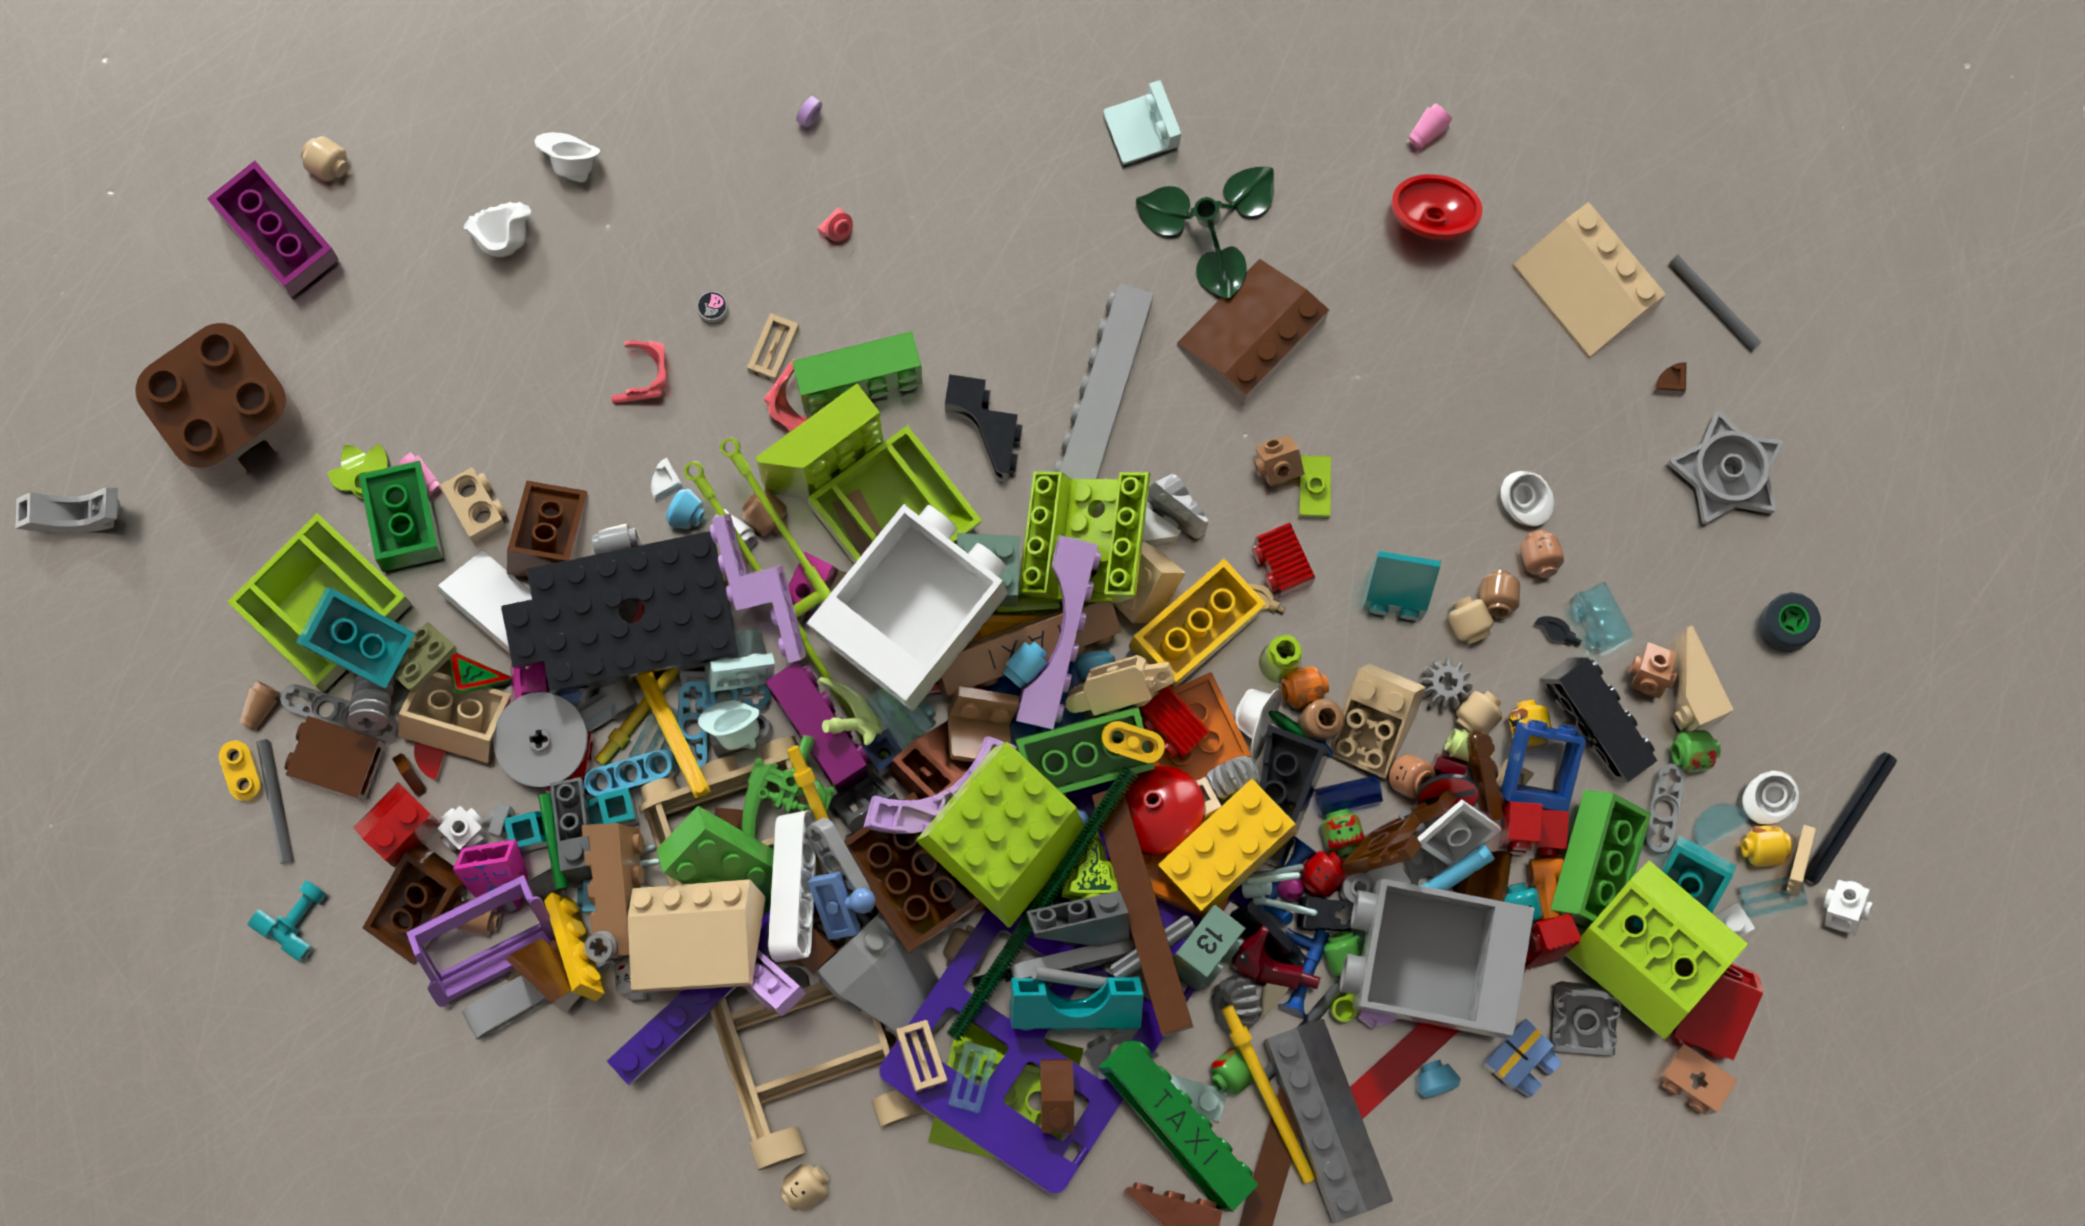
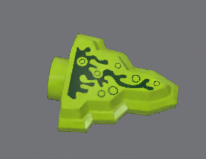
M1099 835L1098 837L1094 836L1096 840L1092 839L1094 843H1090L1092 846H1088L1089 850L1086 849L1087 853H1083L1085 857L1081 856L1083 860L1079 859L1081 863L1077 862L1078 867L1074 866L1076 870L1072 869L1074 873L1070 872L1072 876L1068 877L1069 880L1066 879L1067 883L1064 882L1065 887L1062 886L1063 890L1061 892L1062 898L1075 901L1119 891L1112 863L1106 860V848Z

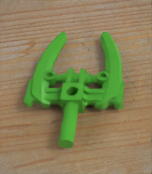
M803 735L799 749L807 764L815 738ZM762 758L755 760L744 802L743 832L755 838L757 814L762 798L772 799V802L776 803L775 808L781 809L782 806L786 807L785 812L791 813L792 810L812 811L809 804L804 805L796 800L798 796L805 794L802 787H798L795 781L793 765L791 769L781 771L777 769L779 765L775 763L766 765L763 764ZM815 780V787L827 813L836 788L832 786L827 789L821 781ZM768 782L777 784L780 793L771 792L767 787Z

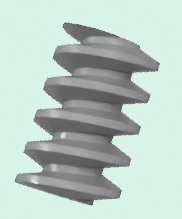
M356 675L347 724L360 731L384 729L388 725L387 717L390 713L389 707L391 706L395 678L392 676L386 689Z

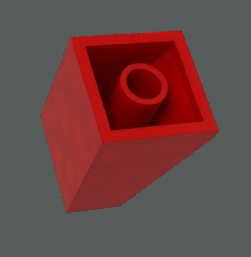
M397 782L353 828L386 862L396 868L404 852L421 844L425 845L438 831L437 828L441 823Z
M1732 963L1673 1030V1037L1677 1038L1676 1040L1680 1044H1685L1690 1048H1694L1696 1045L1706 1049V1053L1716 1059L1724 1060L1726 1057L1734 1061L1764 993L1760 975Z

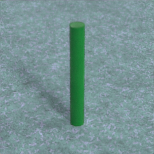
M551 794L538 795L555 890L567 888V880L560 871Z

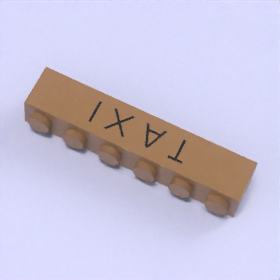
M1113 603L1083 604L1082 612L1086 613V620L1083 631L1077 630L1074 643L1079 644L1078 653L1085 650L1084 646L1094 642L1096 645L1108 643L1114 639L1113 635L1121 633ZM1063 608L970 641L937 681L940 691L947 696L951 695L953 697L958 686L971 688L980 684L981 687H986L999 681L998 677L1005 675L1002 672L1007 667L1005 663L1024 642L1028 645H1031L1033 641L1036 642L1048 653L1044 658L1048 662L1061 633Z

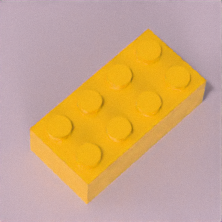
M1223 559L1135 634L1128 647L1136 655L1145 658L1148 665L1169 662L1175 676L1174 683L1169 685L1173 690L1261 613L1266 603L1237 571Z
M1250 779L1160 862L1158 866L1162 873L1205 917L1214 905L1218 906L1292 838L1298 830L1290 817L1253 779Z

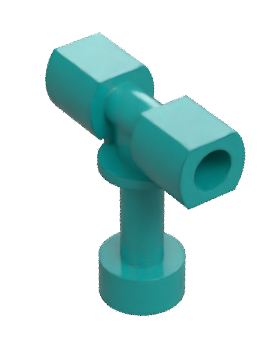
M307 879L298 889L303 895L285 919L278 916L274 920L258 909L247 923L249 927L267 939L271 937L281 944L280 949L300 963L308 955L312 946L296 936L300 930L295 925L313 901L320 904L327 895Z

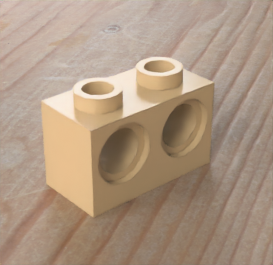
M471 467L440 484L473 544L506 527L502 517L507 514L498 499L492 501L487 493L492 487L484 473L477 475L474 468ZM466 486H476V491L472 496H461V492ZM488 511L491 513L487 522H476V517L480 512Z

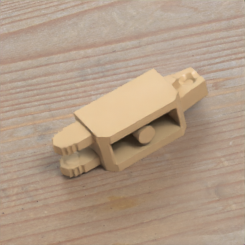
M1139 655L1090 669L1084 684H1080L1077 687L1074 686V688L1069 690V696L1065 701V708L1070 713L1073 712V714L1091 710L1093 716L1102 713L1104 715L1116 713L1121 708L1130 705L1140 707L1153 699L1154 692L1173 684L1175 676L1169 662L1148 665L1146 659Z

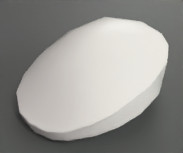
M1516 471L1504 479L1501 486V499L1504 508L1514 520L1529 527L1539 526L1549 520L1553 513L1554 497L1547 482L1540 475L1527 471Z
M1770 771L1760 774L1748 784L1742 797L1744 811L1751 820L1758 824L1770 825L1778 823L1796 809L1799 802V789L1793 778L1784 772Z

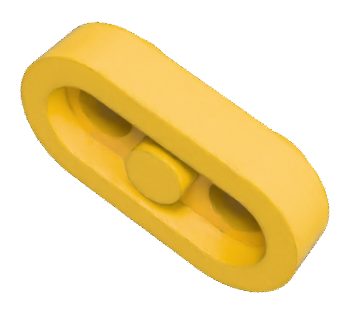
M1121 721L1109 723L1102 731V743L1107 750L1145 763H1153L1159 760L1164 753V741L1159 734ZM1115 731H1120L1123 735V739L1119 743L1112 741V734ZM1149 740L1153 744V749L1145 753L1142 750V744Z
M233 740L227 742L220 749L219 762L229 792L238 801L252 802L260 796L263 788L253 753L241 741ZM233 751H239V758L231 761L230 754ZM243 780H248V788L245 790H240V782Z

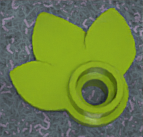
M345 444L341 453V467L328 471V477L332 485L338 490L352 491L356 497L363 499L359 474L388 468L387 454L380 444L372 447L367 454L355 446Z

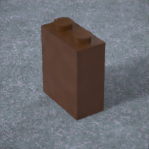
M307 716L306 722H302L298 727L296 733L298 743L295 751L290 752L287 756L284 766L285 770H287L285 775L291 780L363 803L385 744L378 738Z

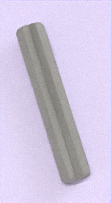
M1183 916L1165 929L1170 948L1189 936L1196 929L1188 916ZM1137 949L1111 965L1110 970L1115 977H1128L1141 968Z

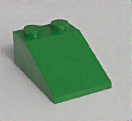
M420 460L359 474L374 556L381 571H389L443 558L438 529Z

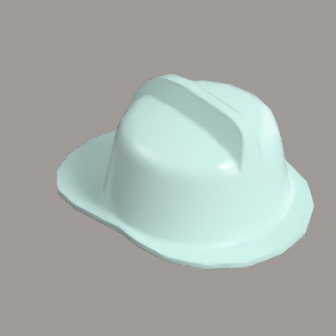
M724 701L706 709L698 719V724L703 731L715 736L721 745L728 750L741 747L753 750L756 747L754 739L757 738L760 730L757 720L759 710L740 701Z

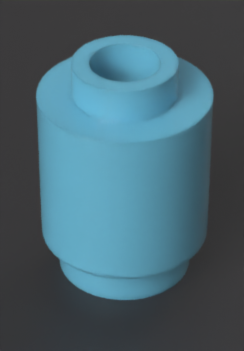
M1034 641L1031 645L1024 642L1005 663L1007 667L1002 672L1019 688H1022L1026 683L1029 685L1048 664L1044 659L1048 653Z

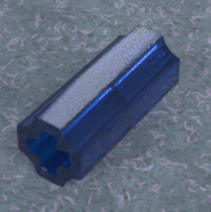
M1377 775L1315 789L1316 802L1321 816L1338 810H1351L1383 802L1382 790Z

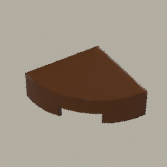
M1687 362L1674 364L1663 371L1655 383L1653 393L1684 395L1686 392Z
M400 753L392 758L401 776L415 795L425 790V785L413 770L411 763L404 754Z

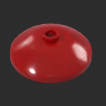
M1436 174L1418 175L1404 180L1396 187L1391 202L1392 211L1396 219L1405 228L1414 234L1433 240H1451L1469 234L1480 223L1483 211L1480 198L1469 186L1454 178Z
M1154 766L1155 769L1137 773L1138 777H1134L1136 780H1132L1133 784L1130 783L1131 788L1127 787L1129 791L1125 790L1127 792L1125 795L1142 853L1147 855H1164L1175 850L1203 824L1206 810L1205 799L1198 783L1188 773L1171 766ZM1153 798L1159 799V801L1156 804H1149L1150 800H1152Z

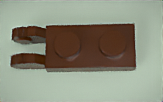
M1476 730L1470 732L1466 738L1473 780H1475L1480 790L1479 809L1489 819L1495 821L1504 818L1502 809L1505 807L1504 797L1501 791L1498 790L1496 778L1499 776L1498 768L1495 761L1491 758L1495 751V746L1489 734Z

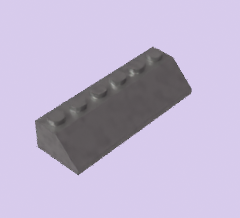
M1324 1019L1266 1038L1264 1040L1266 1049L1332 1223L1343 1221L1392 1202L1393 1198Z

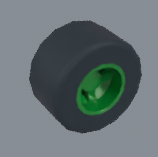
M1789 592L1780 594L1765 607L1761 614L1760 629L1769 645L1778 650L1791 652L1803 648L1815 638L1820 629L1821 616L1818 607L1810 598L1800 593Z

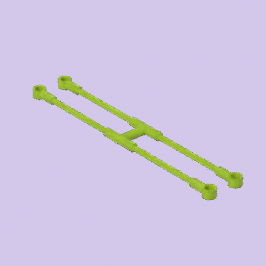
M726 438L720 444L721 453L724 456L730 457L741 476H745L805 570L804 574L815 589V592L793 605L797 618L819 603L824 602L831 592L815 567L810 565L752 475V469L740 452V442L736 438ZM728 441L733 442L735 445L733 453H729L725 448ZM698 461L687 463L684 467L685 477L694 481L705 500H709L718 516L726 514L715 497L716 493L704 476V466ZM691 465L698 467L699 473L697 476L690 474L689 468ZM735 528L741 552L754 572L762 570ZM797 620L805 651L821 676L832 679L807 640L808 635ZM880 687L895 709L896 717H898V720L907 732L909 745L913 742L912 736L914 733L926 734L923 729L917 727L906 709L902 708L899 701ZM830 688L848 718H854L849 704ZM859 733L861 736L859 739L864 744V737ZM882 751L879 756H882L886 759L890 755L887 752Z

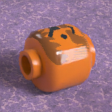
M1314 666L1297 668L1281 680L1282 697L1284 702L1290 703L1293 708L1303 709L1313 701L1324 699L1325 694L1329 692L1328 679L1326 675H1321Z

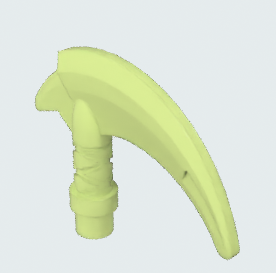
M819 678L818 682L837 692L849 704L854 714V718L841 719L837 717L831 718V720H824L822 723L823 731L825 733L832 732L837 734L844 730H856L863 735L864 744L870 745L876 734L882 733L881 721L873 706L853 688L832 679Z

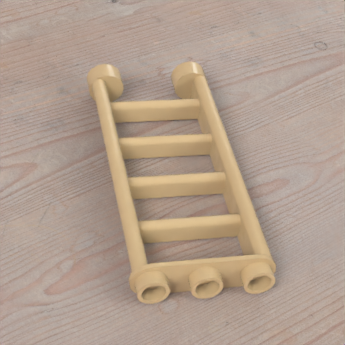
M786 736L762 745L759 749L764 761L763 764L775 763L779 765L777 769L781 771L791 769L792 763L787 749L798 746L796 737ZM735 756L723 757L704 764L700 767V770L710 788V792L701 798H695L689 786L679 789L675 777L661 778L640 787L639 790L643 804L639 806L640 814H645L656 848L672 833L667 814L749 787L750 783L748 781L754 764L739 769ZM802 794L797 797L798 801H800L799 803L809 804L805 795ZM775 837L761 842L774 849ZM818 857L822 872L826 874L827 871ZM665 874L668 885H682L679 881ZM818 912L813 916V923L821 921ZM854 936L845 937L846 942L848 943ZM823 982L802 988L806 994L787 1013L835 996ZM727 997L710 1011L751 1134L752 1142L749 1143L757 1170L783 1164L807 1153L798 1126L771 1133L762 1104L883 1062L898 1040L895 1035L885 1029V1024L872 1017L880 1043L756 1086L738 1030L781 1015L773 1008L768 1010L761 1003L732 1013ZM896 1090L871 1100L880 1127L893 1125L927 1112Z

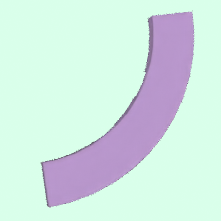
M989 736L985 737L981 749L968 771L951 787L939 794L920 800H894L876 795L873 796L864 828L892 834L923 832L990 751L1005 742Z

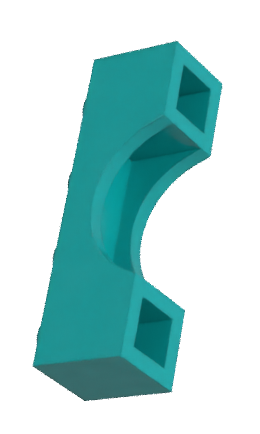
M628 787L596 795L587 801L592 824L620 823L629 826L639 823L633 796ZM533 811L504 819L508 840L516 839L521 853L547 847L541 811Z
M1107 977L1103 986L1096 993L1086 998L1074 1000L1057 996L1047 987L1045 981L1032 978H1011L1009 1012L1012 1029L1052 1028L1064 1030L1066 1028H1085L1095 1030L1098 1028H1117L1126 1030L1129 1028H1141L1143 991L1139 977Z

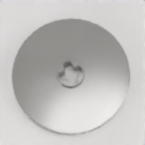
M536 692L521 696L503 710L496 722L493 748L497 761L507 775L524 785L548 787L550 783L566 780L579 768L585 757L588 734L584 719L572 703L558 695ZM539 731H542V735L548 737V742L542 743V748H539L538 744L533 743V737H538Z

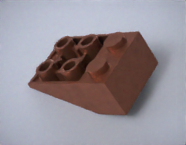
M947 720L914 740L892 760L891 776L910 794L914 792L920 800L939 794L951 787L968 771L973 762L950 758Z
M1136 1182L1132 1188L1127 1187L1124 1191V1195L1159 1226L1220 1225L1223 1210L1216 1209V1202L1198 1198L1195 1203L1184 1201V1194L1166 1190L1163 1196L1152 1193L1154 1187Z

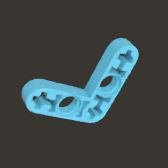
M690 681L682 685L679 690L678 725L686 741L696 742L702 740V745H695L696 756H701L702 759L697 761L700 768L707 761V732L701 729L699 734L692 736L684 731L685 721L688 719L698 720L701 716L700 713L696 712L683 714V709L688 711L690 709V700L684 698V694H688L691 688L695 689L696 694H701V698H698L695 702V711L701 709L702 713L718 702L715 699V692H710L708 681ZM766 685L742 688L741 695H749L752 689H758V694L763 695L764 698L759 699L758 704H753L750 698H742L741 702L759 711L765 708L770 697ZM730 689V691H731V693H732V695H733V699H732V700H736V701H737V700H738V690H737V689Z

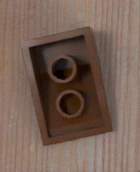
M526 480L507 548V574L528 578L526 571L528 568L575 559L587 491Z
M421 844L404 852L362 928L413 964L417 959L406 932L453 910L456 901L462 899L467 887L454 873V866L424 844ZM431 940L424 943L423 946L426 948Z
M540 938L506 958L519 973L564 1013L581 997V995L571 990L557 942L553 939L548 944L543 938Z

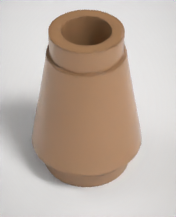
M256 681L253 687L249 686L242 717L239 722L257 730L259 724H261L277 703L278 699L276 697L279 691L259 681Z

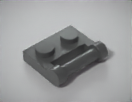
M870 772L834 795L829 810L834 815L841 816L846 821L847 828L852 833H856L864 827L873 796L876 795L898 800L892 789L873 772ZM854 801L861 807L856 812H853L848 807Z

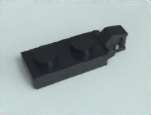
M1252 901L1231 912L1229 916L1245 928L1242 933L1245 938L1256 934L1262 926L1269 929L1265 941L1268 956L1283 964L1304 967L1307 960L1304 953Z

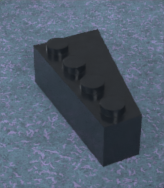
M1569 657L1541 677L1540 680L1546 688L1552 684L1559 694V698L1556 699L1563 710L1566 709L1572 715L1575 714L1578 718L1575 726L1588 740L1594 739L1596 742L1593 745L1594 751L1617 781L1629 782L1658 761L1653 754L1655 751L1654 746L1645 736L1642 737L1636 729V726H1638L1636 719L1629 711H1624L1618 702L1620 700L1618 692L1611 685L1607 686L1601 677L1603 671L1599 664L1593 659L1590 660L1589 657Z
M1268 724L1262 776L1259 786L1296 824L1297 830H1299L1329 756L1326 745ZM1294 836L1265 863L1283 868L1295 840Z

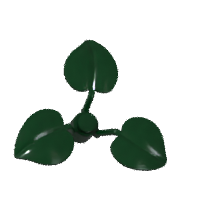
M1271 167L1248 168L1232 175L1223 188L1224 197L1231 204L1222 203L1221 201L1216 202L1210 197H1203L1196 202L1194 208H1191V212L1188 213L1191 204L1184 190L1175 186H1164L1146 195L1137 197L1136 205L1141 218L1147 226L1163 236H1174L1181 233L1185 225L1184 219H1191L1196 216L1201 226L1209 228L1215 252H1207L1201 256L1196 265V274L1199 282L1205 289L1224 299L1233 297L1242 286L1247 272V265L1244 255L1238 248L1230 246L1221 250L1214 227L1221 218L1219 209L1233 210L1237 207L1242 215L1248 217L1258 216L1267 211L1274 197V170Z

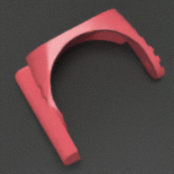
M625 341L624 347L641 349L651 355L657 366V377L650 383V387L630 388L626 390V393L611 395L612 403L661 397L662 390L665 389L666 384L664 344L653 341Z
M792 361L764 398V401L769 405V415L784 425L790 432L809 419L796 413L786 398V385L794 372Z

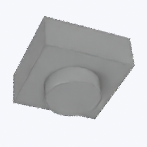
M498 802L496 809L490 810L486 827H489L488 833L492 837L505 840L507 832L504 819L512 817L514 809L510 805Z

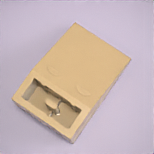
M1143 540L1136 597L1113 604L1132 623H1149L1165 609L1185 572L1166 554ZM1092 569L1090 578L1096 574L1097 570Z
M1372 664L1359 668L1343 712L1344 724L1341 731L1335 736L1331 747L1333 751L1332 757L1386 779L1416 717L1426 686Z

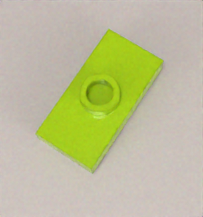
M1301 455L1305 475L1299 476V517L1330 518L1331 456Z

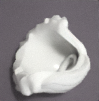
M520 202L500 204L497 207L481 210L480 213H476L474 216H469L463 229L465 232H469L484 253L495 257H506L512 255L524 245L526 237L525 221L531 215V209Z

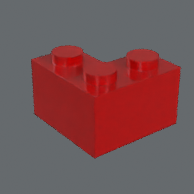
M1513 801L1503 809L1504 818L1501 819L1500 823L1502 830L1500 831L1499 848L1507 849L1513 855H1526V851H1538L1540 857L1547 858L1558 857V853L1562 854L1567 849L1569 812L1542 809V804Z

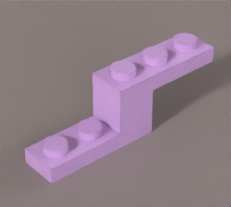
M731 513L712 518L713 524L710 525V532L714 543H718L721 555L718 556V562L721 572L727 575L729 586L726 587V592L730 604H734L737 611L772 602L773 607L770 608L773 624L779 626L781 633L778 643L782 656H787L788 663L803 659L806 656L783 565L746 573Z
M757 949L752 985L743 987L768 1010L773 1008L778 1014L784 1016L806 993L795 981Z

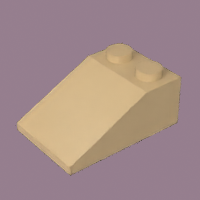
M1693 625L1687 627L1674 640V652L1677 653L1674 671L1677 672V676L1674 682L1673 708L1675 713L1673 717L1680 730L1684 729L1685 732H1693L1722 721L1734 709Z

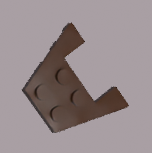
M1448 789L1440 793V799L1437 803L1429 806L1427 802L1418 805L1408 818L1402 820L1398 816L1367 833L1365 840L1356 846L1342 864L1347 874L1367 873L1373 869L1411 860L1422 846L1416 835H1413L1414 831L1421 823L1440 816L1449 810L1456 800L1451 790Z

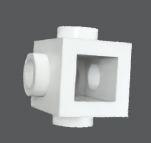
M461 806L456 810L454 808L448 810L440 819L442 824L437 828L444 834L440 840L452 852L457 848L461 851L462 848L481 845L484 841L483 837L487 834L480 826L484 820L472 808L466 812ZM464 823V831L456 833L455 830Z
M1838 880L1835 890L1829 889L1823 907L1828 908L1825 926L1856 936L1861 919L1867 921L1873 903L1867 901L1869 889L1864 888L1857 882Z

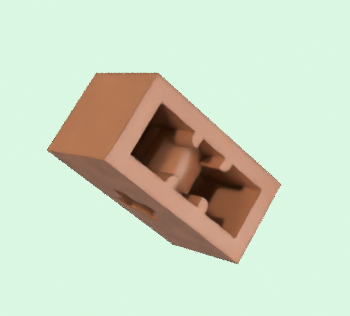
M1685 1044L1677 1046L1657 1077L1664 1082L1662 1087L1677 1097L1682 1094L1691 1101L1689 1105L1703 1115H1706L1707 1112L1710 1114L1717 1113L1738 1081ZM1698 1075L1700 1077L1698 1083L1702 1087L1693 1088V1080L1689 1077Z

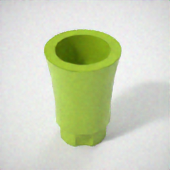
M1281 635L1274 638L1270 644L1264 647L1259 657V667L1263 675L1272 682L1281 683V680L1288 673L1297 668H1302V648L1295 637ZM1280 652L1286 653L1288 657L1286 659L1281 658Z

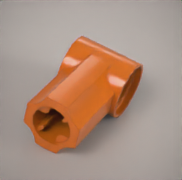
M1561 856L1529 859L1530 883L1532 887L1537 889L1543 909V917L1540 920L1561 916L1550 910L1564 863Z

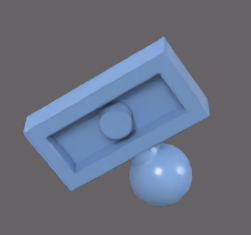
M840 872L811 877L807 883L828 940L857 935L861 927L855 912L865 914L874 908L875 896L873 892L867 888H859L849 897Z

